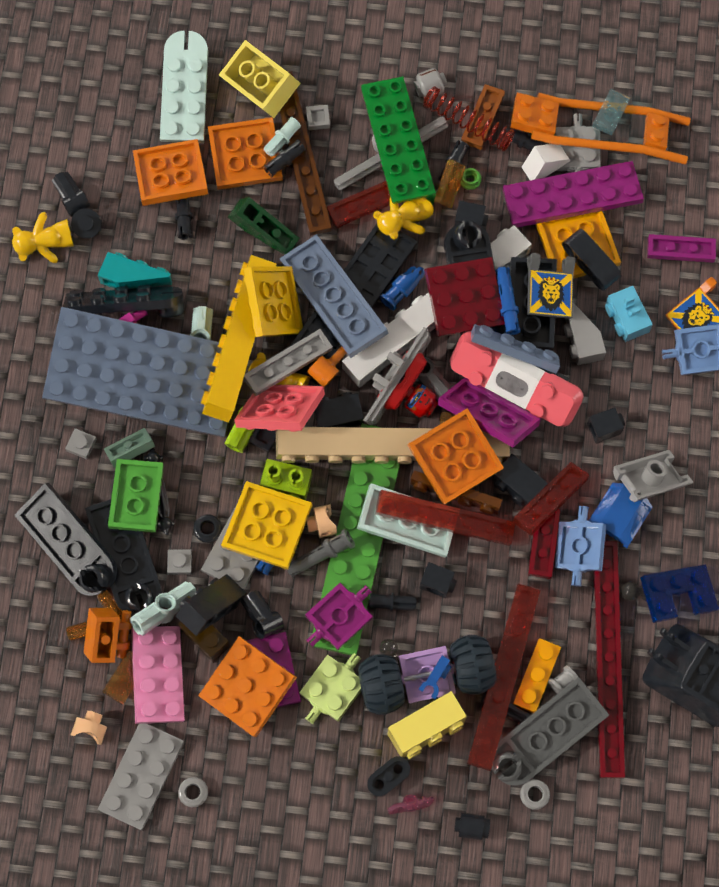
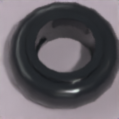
M206 514L196 520L193 531L198 540L204 543H211L220 536L222 524L217 517ZM211 523L215 529L211 534H204L201 532L202 525Z

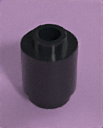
M461 812V816L455 818L454 832H459L458 837L476 840L488 839L490 819L485 818L484 815Z

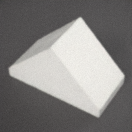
M546 144L534 146L522 169L529 180L541 179L570 162V159L561 145Z

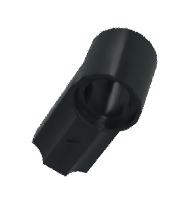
M68 171L55 175L52 183L61 196V201L70 217H73L80 209L91 207L85 194L81 189H78Z
M252 591L242 598L241 604L252 619L253 631L259 639H264L283 630L284 623L281 615L276 611L272 612L259 591Z

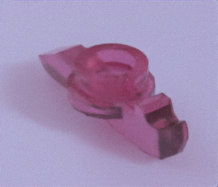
M406 795L401 803L393 804L388 808V814L424 809L433 803L434 798L422 796V799H417L415 795Z

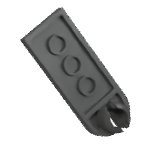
M577 677L493 746L490 752L491 768L494 774H496L501 767L512 759L514 763L497 777L508 785L524 784L607 718L609 714L582 680Z

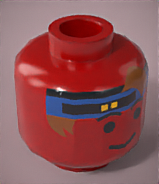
M418 384L415 388L412 386L405 396L404 407L419 418L428 417L438 404L436 401L437 395L423 384Z

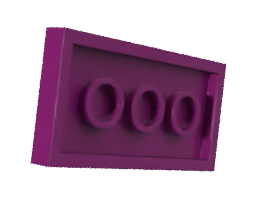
M466 377L440 396L438 400L439 406L455 415L468 408L481 430L512 448L535 430L540 423V418L481 385L471 384Z

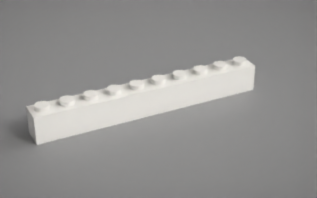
M514 225L510 229H503L497 235V239L492 243L490 242L495 270L499 267L510 268L511 257H525L530 253L532 244ZM429 292L425 296H418L407 310L402 309L399 311L392 322L384 323L389 334L354 357L350 358L348 354L343 357L342 369L359 388L391 363L386 358L389 352L394 353L395 351L402 355L412 346L423 327L427 328L429 332L436 328Z

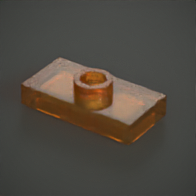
M448 159L434 199L435 202L452 209L466 168L464 165L455 160Z

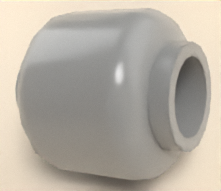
M435 68L418 73L416 80L413 81L419 98L423 97L425 100L442 95L444 93V86L447 85L444 73H439Z

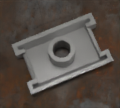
M670 450L614 466L613 469L616 481L621 480L631 493L629 499L633 502L693 483L688 474L680 476L673 467L672 462L675 457Z

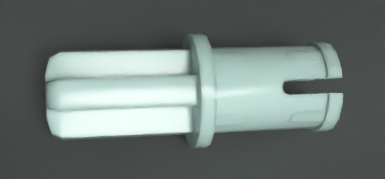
M290 117L280 130L275 131L276 135L264 147V151L271 157L275 156L284 144L290 142L289 139L300 129V123L295 118Z

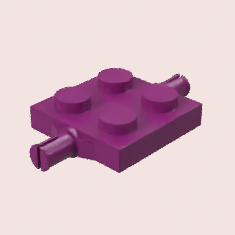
M341 583L334 587L305 614L316 630L306 639L307 643L314 647L317 642L324 638L339 650L373 618L362 603L372 593L371 590L365 585L357 594L348 591Z

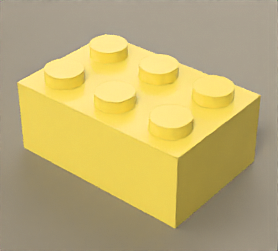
M246 40L219 74L220 77L273 118H275L301 84L290 73Z
M450 691L388 727L387 734L399 755L403 758L408 757L410 760L419 755L422 747L427 744L429 747H432L441 742V738L449 732L451 736L463 729L462 726L464 725L466 715L454 694Z

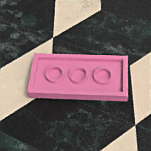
M179 626L155 627L143 636L141 634L138 635L132 628L135 724L184 722Z

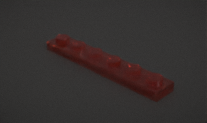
M384 490L379 491L375 511L376 515L507 546L512 544L515 528L514 521Z

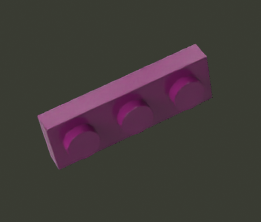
M649 234L647 258L714 263L716 260V239Z

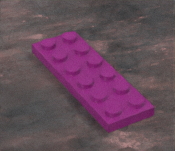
M633 161L503 186L511 224L516 228L641 204L644 200Z

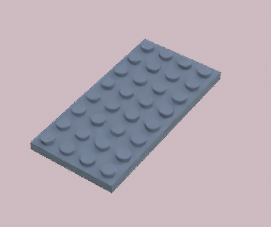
M61 307L42 399L220 437L225 436L227 422L202 414L204 405L200 404L204 391H209L210 388L209 385H206L211 371L215 372L216 367L212 366L216 352H221V348L218 347L219 342Z

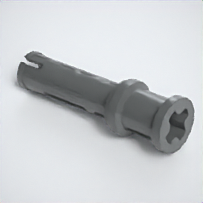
M343 529L341 534L334 538L325 539L318 548L291 561L287 570L289 575L295 577L329 557L336 558L342 551L348 548H355L352 536L346 529Z

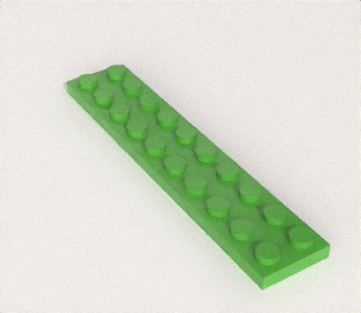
M367 424L361 425V428H381ZM366 460L365 463L361 464L352 463L337 527V535L341 534L343 529H346L353 538L355 548H348L339 553L338 557L330 558L321 599L339 583L354 594H357L365 585L368 589L372 590L383 537L359 530L357 526L368 487L371 483L394 491L400 467L398 460H389V463L377 464L375 460ZM370 594L362 601L364 608L366 610L368 608ZM363 628L339 650L324 638L317 642L314 647L346 655L355 653L357 656Z

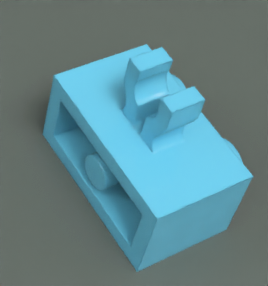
M634 286L608 295L605 310L609 317H613L616 323L614 325L619 337L622 336L624 341L627 342L650 332L653 324Z

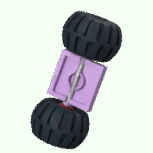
M465 635L451 644L449 651L450 666L452 668L445 679L440 677L436 684L439 687L437 697H441L450 691L453 694L456 693L452 674H454L458 689L463 693L479 695L491 689L495 685L497 678L493 654L487 639L478 635ZM446 646L398 656L402 675L400 674L397 661L392 656L376 654L366 658L359 665L358 672L362 695L368 711L375 714H390L398 710L405 701L403 685H405L408 703L432 699L431 696L434 693L432 686H426L423 692L419 688L423 682L427 681L440 657L443 655L448 658Z

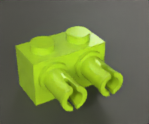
M267 459L260 486L306 500L313 476L312 469Z

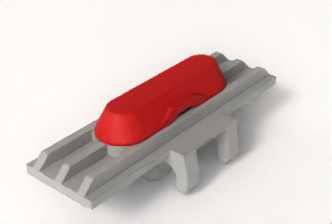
M423 327L410 349L403 356L395 351L394 353L389 352L386 358L393 365L384 378L377 373L374 375L372 386L380 392L363 420L368 425L377 424L386 409L396 410L425 367L427 361L423 356V352L432 340L427 328ZM405 374V377H404L403 381H402L401 383H399V381L401 380V378H402L403 375Z

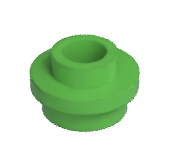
M467 168L461 172L459 182L463 188L473 190L480 185L481 175L476 169ZM473 178L474 181L468 182L466 179Z

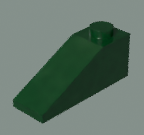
M250 197L240 199L228 216L242 230L284 255L289 253L299 240L297 235Z

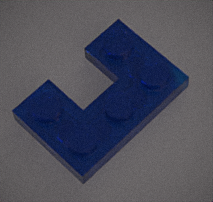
M706 564L647 574L640 577L653 623L672 620L678 617L672 598L673 595L688 593L694 615L719 610Z

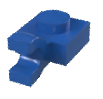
M443 655L440 657L427 681L423 682L419 688L423 692L426 686H432L434 688V693L431 696L433 699H436L439 693L437 681L440 677L445 679L452 668L448 665L450 662L448 658Z

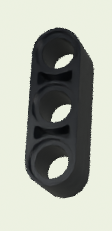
M583 229L577 230L562 242L566 253L570 257L575 258V263L600 290H606L622 277L619 268Z

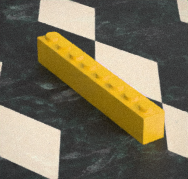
M253 255L250 256L248 263L243 262L239 275H242L243 278L242 280L238 279L234 290L238 295L237 298H232L229 307L232 315H227L223 327L227 332L226 335H221L218 343L221 352H216L212 366L216 367L215 372L211 371L206 385H209L210 388L209 391H204L200 403L204 405L202 414L228 423L236 406L256 337L251 308L249 306L244 269L248 267H276V263Z

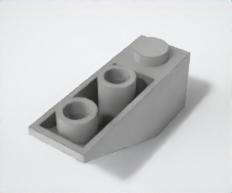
M573 303L572 318H564L566 322L564 325L566 338L570 337L571 341L569 346L571 358H575L577 365L604 360L606 350L601 331Z

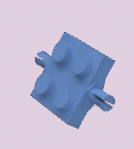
M719 324L677 329L674 331L675 349L662 350V354H665L662 356L663 359L677 358L681 376L719 371Z
M579 506L578 520L559 522L555 568L573 572L572 586H581L583 572L602 571L606 524L587 521L589 509L587 506Z

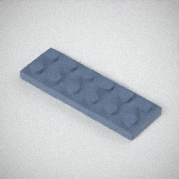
M317 234L280 258L283 266H292L295 283L350 358L389 334L387 328Z

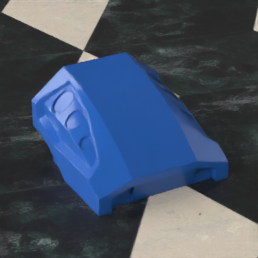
M612 483L590 517L589 522L606 524V534L623 543L625 548H628L653 506L647 498L636 502L629 499L631 493L623 483Z

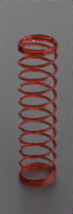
M434 86L429 90L423 102L424 108L430 107L431 112L437 110L438 116L445 114V119H452L453 124L460 122L461 129L467 127L468 133L474 131L475 137L482 135V140H489L490 145L497 143L498 150H502V152L509 147L515 135L514 130L510 129L505 134L499 146L500 139L507 129V126H505L497 141L491 143L492 136L496 132L499 122L495 124L491 135L484 139V133L489 127L492 118L488 119L483 131L477 135V127L482 122L484 114L478 119L476 127L469 131V125L474 119L477 109L471 114L468 123L462 127V119L467 114L470 106H466L460 120L454 122V117L459 111L462 101L457 104L453 115L447 118V111L452 106L455 97L450 99L446 110L439 114V109L447 98V93H444L438 107L432 110V104L438 97L440 88L438 89V87ZM434 92V94H433L431 100H430L429 103H428V100H429L430 96H431L432 93Z

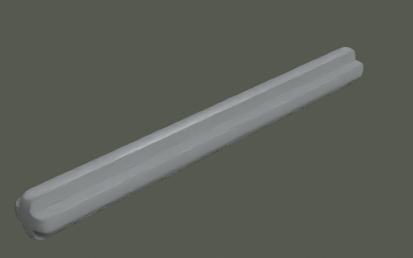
M439 117L419 129L421 142L423 143L448 128L446 119ZM379 153L334 179L335 186L339 190H343L382 167Z

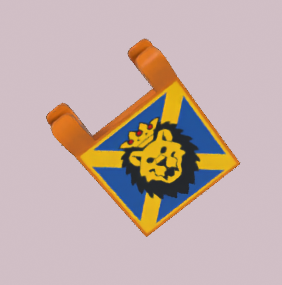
M713 277L707 279L698 289L665 315L676 329L719 324V308L706 295L715 288L716 280Z

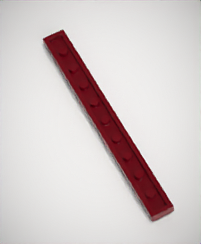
M605 541L602 571H594L597 700L609 714L607 718L598 724L600 778L624 779L625 757L617 541Z

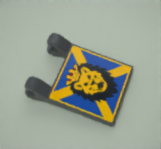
M532 253L527 258V315L571 319L573 316V272L575 258L568 256L562 260L563 272L539 270L540 254Z

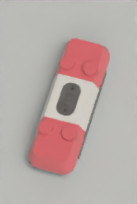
M471 331L461 335L450 357L452 370L468 378L471 384L481 385L528 410L536 417H541L559 427L570 425L584 398L582 390L568 382V377L559 372L555 374L471 342Z

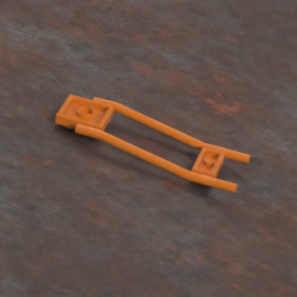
M517 92L510 128L532 133L531 139L549 144L640 153L686 165L688 156L666 151L669 121L689 126L691 118L645 106L558 98L543 93H538L537 97ZM568 107L647 115L643 145L554 136L558 108Z

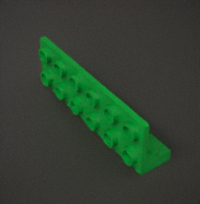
M404 77L361 85L392 203L396 204L426 197L434 205L436 192Z

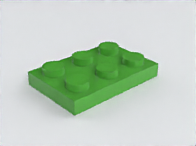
M117 459L108 522L109 529L156 533L164 470L163 463Z

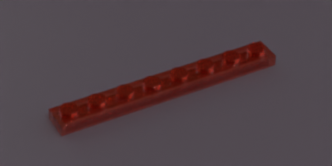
M517 584L495 662L496 683L487 691L467 761L469 765L488 771L492 769L541 590Z

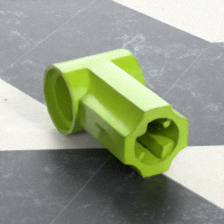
M234 424L224 444L231 450L243 453L254 429L236 428Z

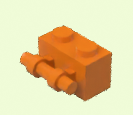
M89 608L84 654L91 663H115L116 650L118 658H126L127 650L130 648L128 636L129 630L132 629V624L130 623L131 611L123 610L120 619V616L112 608Z

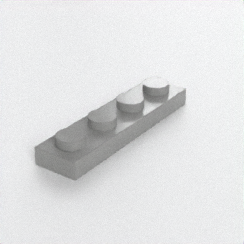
M321 329L245 373L243 379L254 395L257 396L322 355L330 352L333 346Z

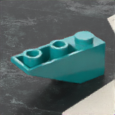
M118 252L115 254L107 253L98 273L100 284L114 289L120 286L133 289L140 285H150L151 287L172 285L171 274L166 269L150 267L141 260H130L124 254Z

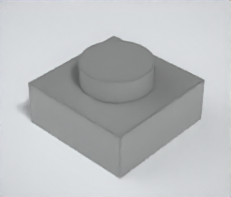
M328 105L306 107L308 130L330 128Z
M74 429L65 449L67 452L88 459L97 438Z
M191 549L168 550V575L192 574Z

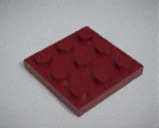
M492 257L430 267L424 270L438 337L472 331L474 324L479 326L486 325L490 328L505 325L504 317L500 313L502 305Z

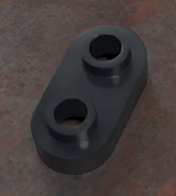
M401 756L391 758L368 778L367 788L369 792L375 797L387 795L409 776V762ZM397 765L403 769L400 774H396L393 770ZM376 781H382L384 787L377 789L374 784Z

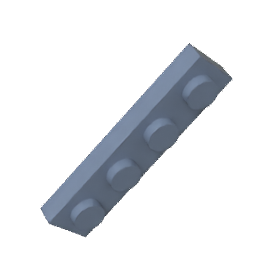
M474 324L472 328L471 342L555 374L560 367L559 356L551 350L544 351L536 348L530 342H520L509 334L494 332L492 328L486 325L479 326Z

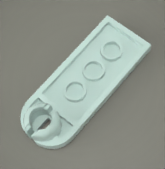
M185 31L172 34L164 46L160 124L161 142H183L198 139V143H204L208 47L205 39L193 31H189L188 50H184L186 42Z

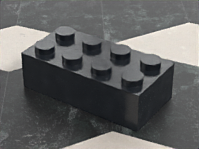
M511 257L510 276L515 305L519 308L517 316L521 330L520 333L511 336L520 342H530L541 350L553 351L555 317L527 315V258ZM540 258L539 270L556 272L557 259Z

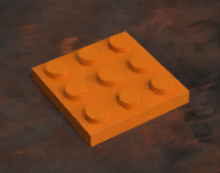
M273 117L208 126L217 190L283 180L282 170L271 178L268 175L269 172L266 173L263 168L264 165L278 156L276 153L275 156L271 157L264 151V147L276 135Z
M198 139L133 150L142 206L208 194Z
M468 408L407 444L443 505L504 468Z
M238 636L198 696L250 735L257 737L297 677L248 641Z

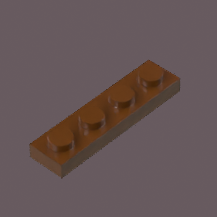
M414 470L410 485L420 492L430 491L436 493L426 475ZM472 489L454 498L462 506L471 507L472 505L480 508L481 512L490 515L493 513L498 514L502 499Z

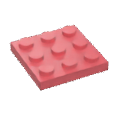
M275 384L257 396L253 393L234 419L236 428L302 431L325 395L324 386Z

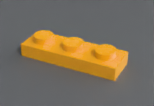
M540 638L538 639L513 705L531 713L537 710L560 652V646Z

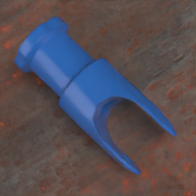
M413 266L401 274L392 283V287L386 294L380 296L381 302L394 311L397 308L396 305L403 297H407L424 277V268Z

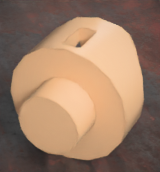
M331 504L313 508L314 516L308 517L306 521L308 532L318 531L319 538L337 535L336 525L330 520L332 515Z
M87 711L85 719L76 717L71 736L87 733L95 739L98 745H102L107 730L106 726L100 724L103 715Z

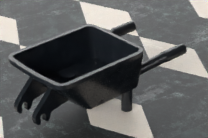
M680 624L673 625L668 632H666L665 628H661L659 633L663 636V639L656 650L650 648L647 652L651 658L642 676L644 684L710 725L719 727V646Z

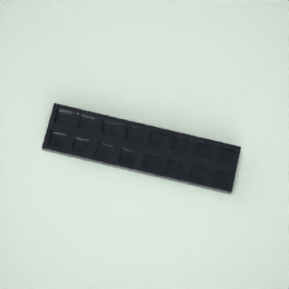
M376 224L343 270L372 309L417 246V241L401 231L398 232V238L393 240L390 236L383 234ZM316 310L290 345H294L321 329L333 346L330 352L323 355L326 359H329L341 347ZM316 359L298 370L297 373L310 376V381L319 386L320 384L307 373L310 367L318 360Z

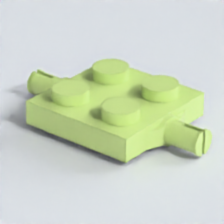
M352 654L346 664L338 662L327 655L299 692L313 706L310 713L305 717L308 722L314 724L320 713L329 715L338 722L361 692L360 678L353 671L356 664L361 660L358 655Z

